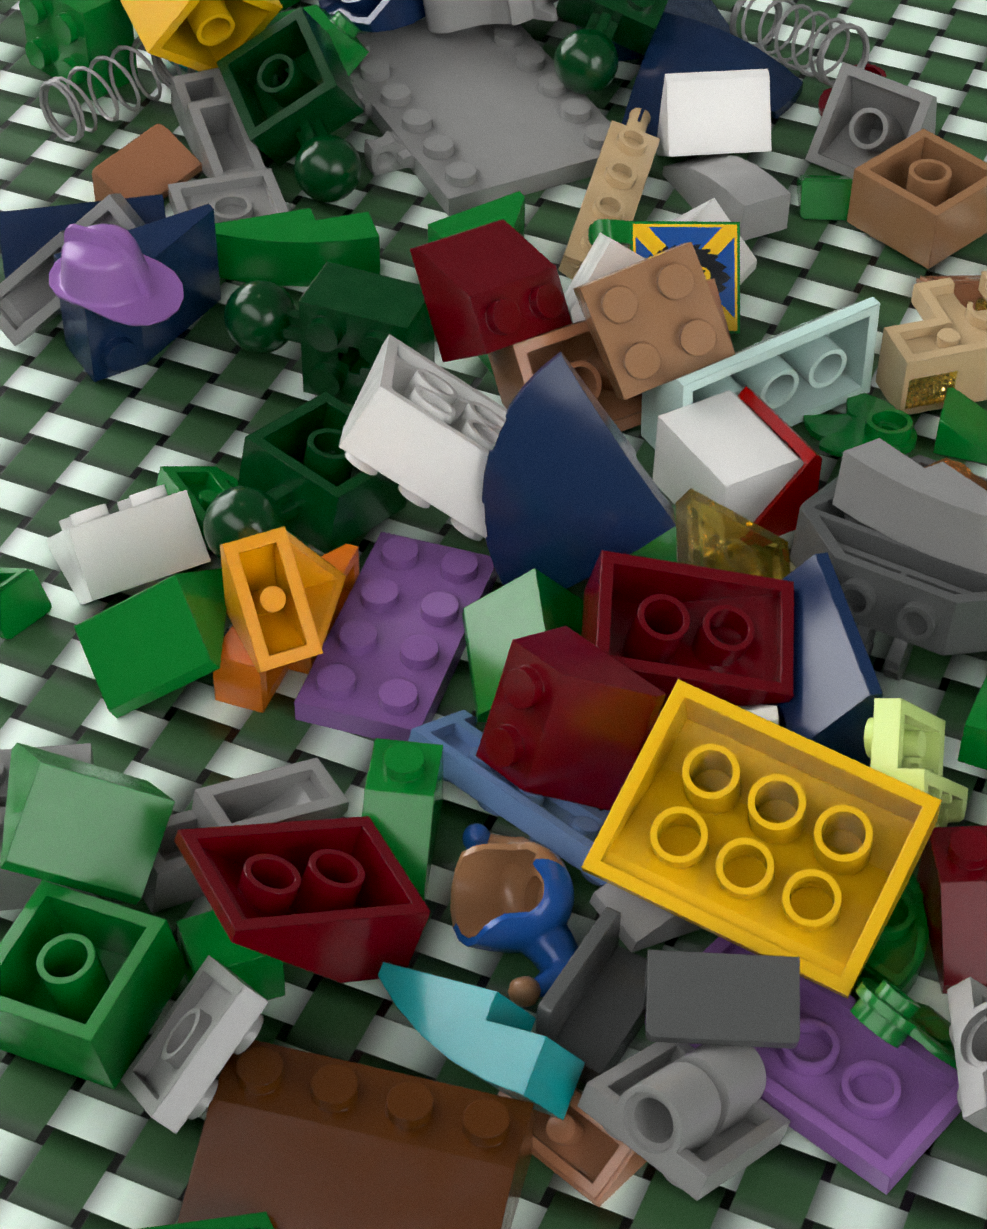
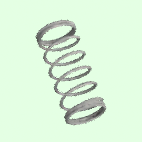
M738 0L730 16L729 30L736 37H738L736 30L737 17L741 7L747 0ZM750 0L741 21V34L743 40L748 43L749 41L745 33V20L748 10L756 0ZM772 0L773 2L768 5L762 14L758 26V42L752 45L761 49V51L782 63L785 67L799 70L801 74L811 78L816 77L819 82L833 87L835 80H829L826 74L832 72L844 59L850 42L849 29H853L861 36L863 44L862 57L857 67L865 69L869 59L870 43L868 35L862 27L846 23L837 17L830 19L827 13L820 10L813 12L810 6L805 4L796 5L793 0ZM782 2H787L792 7L782 16ZM774 6V22L768 34L762 39L764 18ZM798 9H804L808 11L809 14L805 16L798 25ZM794 10L796 18L794 28L789 38L778 47V35L781 24L786 16ZM815 16L824 17L826 21L815 32ZM811 17L812 29L810 37L805 46L795 54V42L798 32L804 22ZM836 22L840 24L833 29L832 23ZM828 25L829 33L821 43L817 58L813 60L815 39L820 31ZM845 30L847 40L840 59L831 68L824 70V55L831 41L837 34ZM775 36V49L767 51L764 46ZM792 40V56L783 58L780 51ZM810 44L809 63L806 65H800L798 63L797 57H799L808 48ZM810 67L812 72L806 71L804 69Z
M138 36L133 41L131 47L127 45L117 46L112 51L110 57L96 56L90 62L89 68L75 66L69 71L67 79L61 76L45 81L41 85L39 92L40 107L44 118L57 136L67 142L75 143L84 137L85 131L94 133L98 127V118L90 99L78 85L71 81L72 75L77 71H87V84L93 103L99 113L110 122H116L119 119V105L108 83L97 72L92 70L98 61H109V77L113 90L121 104L134 112L140 109L141 97L139 89L148 99L158 101L162 93L160 79L163 84L171 89V77L174 76L167 70L160 57L151 54L152 65L141 52L135 49L136 44L141 41ZM120 50L130 51V67L133 77L125 67L114 60L115 55ZM134 53L143 59L156 80L158 94L155 97L147 93L140 83L135 70ZM113 63L129 79L137 99L135 107L128 105L120 95L114 80ZM174 63L178 76L182 75L179 64ZM187 67L188 74L196 72V70ZM91 74L100 80L113 100L115 107V116L113 118L109 117L100 107L93 91ZM70 85L86 101L94 120L92 128L86 126L81 105L70 90ZM50 86L59 89L66 97L70 110L77 122L78 130L75 136L65 132L52 114L48 103Z

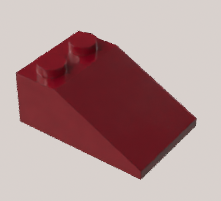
M601 550L584 590L582 637L666 693L660 712L678 679L736 706L790 702L793 697V581Z
M369 816L178 829L174 840L232 943L340 983L379 979L378 973L383 962L407 968L431 913Z

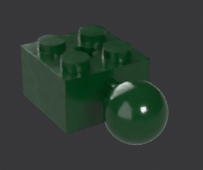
M559 0L556 7L558 17L584 28L575 30L565 36L555 51L554 68L560 82L567 89L578 94H593L606 88L614 79L618 69V53L613 42L644 55L668 0Z
M300 6L216 63L250 141L279 166L296 156L294 172L300 188L315 200L335 202L350 195L358 185L361 176V161L356 149L350 142L342 137L331 135V133L365 111L330 35Z
M327 261L299 299V310H296L293 299L284 288L276 283L265 280L250 281L241 285L230 295L225 306L224 323L231 339L242 349L252 353L264 354L280 349L288 341L301 344L303 392L319 396L327 392L343 403L354 405L389 334L435 363L434 330L420 284Z
M324 392L245 437L238 486L218 494L209 504L203 520L205 540L211 551L219 559H221V544L283 526L326 554L348 544L406 507L407 498L398 490L399 484L380 472L377 475H369L362 472L345 457L346 451L339 447L343 427L352 410L351 407L329 393Z

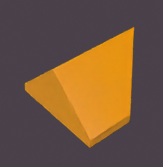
M285 526L221 544L220 554L225 605L227 608L226 613L257 672L261 673L322 654V647L346 575L289 533Z

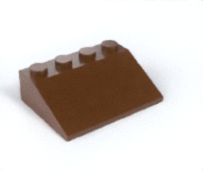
M254 1040L241 1054L236 1055L233 1053L222 1069L216 1093L207 1110L177 1223L267 1211L274 1229H511L532 1157L534 1103Z

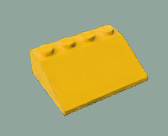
M678 679L581 868L583 871L756 955L800 957L801 977L848 999L937 823L942 800Z

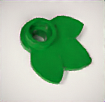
M867 393L847 398L845 414L803 416L806 430L812 437L820 441L819 449L836 457H842L845 450L878 438L904 455L911 452L916 445L917 432L913 428L912 418L907 413L896 409L894 405Z
M860 977L857 980L856 986L858 988L855 992L860 998L850 1009V1012L863 1025L896 1048H899L909 1035L922 1044L935 1057L957 1070L954 1047L949 1036V1026L951 1023L930 1006L915 1002L886 979H883L881 983L866 977Z

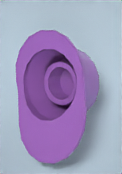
M106 223L86 227L69 224L66 228L61 258L54 263L49 272V286L57 297L84 307L112 321L130 326L156 324L167 320L179 310L184 299L183 283L172 269L142 254L137 241L127 229Z

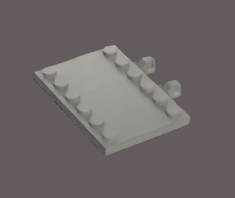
M425 18L391 31L357 34L358 40L369 51L349 76L365 111L357 117L369 116L384 135L374 140H365V164L373 176L410 168L448 216L518 191L523 195H527L592 176L611 122L585 94L575 93L567 89L560 82L555 72L554 60L520 24L514 26L512 24H485L451 33L438 34L428 30Z

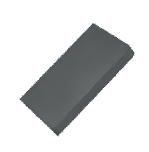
M610 907L604 909L537 1008L536 1034L547 1036L585 1062L578 1080L584 1084L616 1066L645 1023L646 1005H643L644 974L647 959L619 946L618 936L621 912Z
M648 950L644 974L643 1005H646V1038L651 1042L787 1049L797 1047L800 1040V957Z

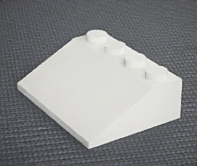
M389 334L343 427L339 447L346 451L345 457L362 472L369 475H377L380 472L399 484L398 490L415 505L422 508H429L432 505L452 517L450 519L452 525L463 535L475 541H481L483 537L486 539L485 509L482 503L484 470L489 449L493 450L500 430L506 421L507 409Z

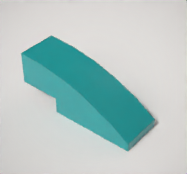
M383 962L378 973L379 979L397 1008L423 1038L452 1062L509 1097L534 1103L535 1110L564 1120L585 1062L547 1036L532 1033L531 1031L536 1020L533 1015L497 991Z

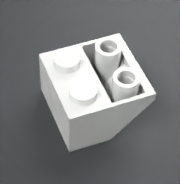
M165 485L130 495L129 498L117 502L119 512L109 514L106 503L69 515L70 517L59 521L62 531L46 539L53 557L81 605L211 561L187 490L168 495Z

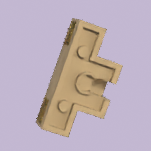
M987 271L981 272L978 290L984 298L977 299L975 310L973 309V302L968 301L967 308L959 302L954 295L955 283L951 277L916 283L913 286L911 303L923 320L884 327L875 382L888 402L894 405L896 409L908 415L942 409L948 387L960 391L973 402L987 400Z

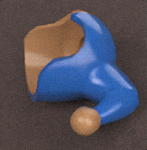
M480 823L470 824L464 830L462 836L463 844L467 850L461 852L451 886L450 911L453 929L459 942L467 947L492 952L521 953L531 960L540 971L535 978L530 976L517 977L511 981L508 989L509 998L519 1007H529L536 1004L539 997L545 996L578 948V944L567 925L574 905L572 878L563 861L550 849L524 837L492 834L486 826Z

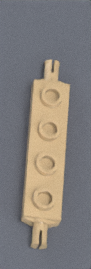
M634 108L629 113L626 125L613 120L610 124L558 269L572 280L592 247L588 240L590 224L598 219L633 221L660 141V138L645 133L651 120L650 113L647 110H644L640 122L637 120L642 108Z

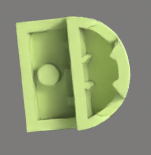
M874 698V715L867 720L864 729V747L867 756L871 759L870 767L941 799L942 802L935 827H947L948 823L962 821L966 812L968 788L943 777L946 721L902 698Z

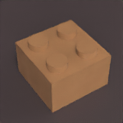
M923 128L854 169L847 222L867 233L870 237L905 255L913 262L930 269L987 233V163Z
M692 242L680 244L573 288L617 398L626 400L735 355Z

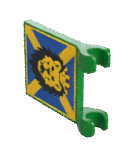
M598 219L589 225L588 240L591 245L594 244L601 232L621 245H628V249L645 259L680 244L692 242L706 279L715 278L729 333L740 334V222Z

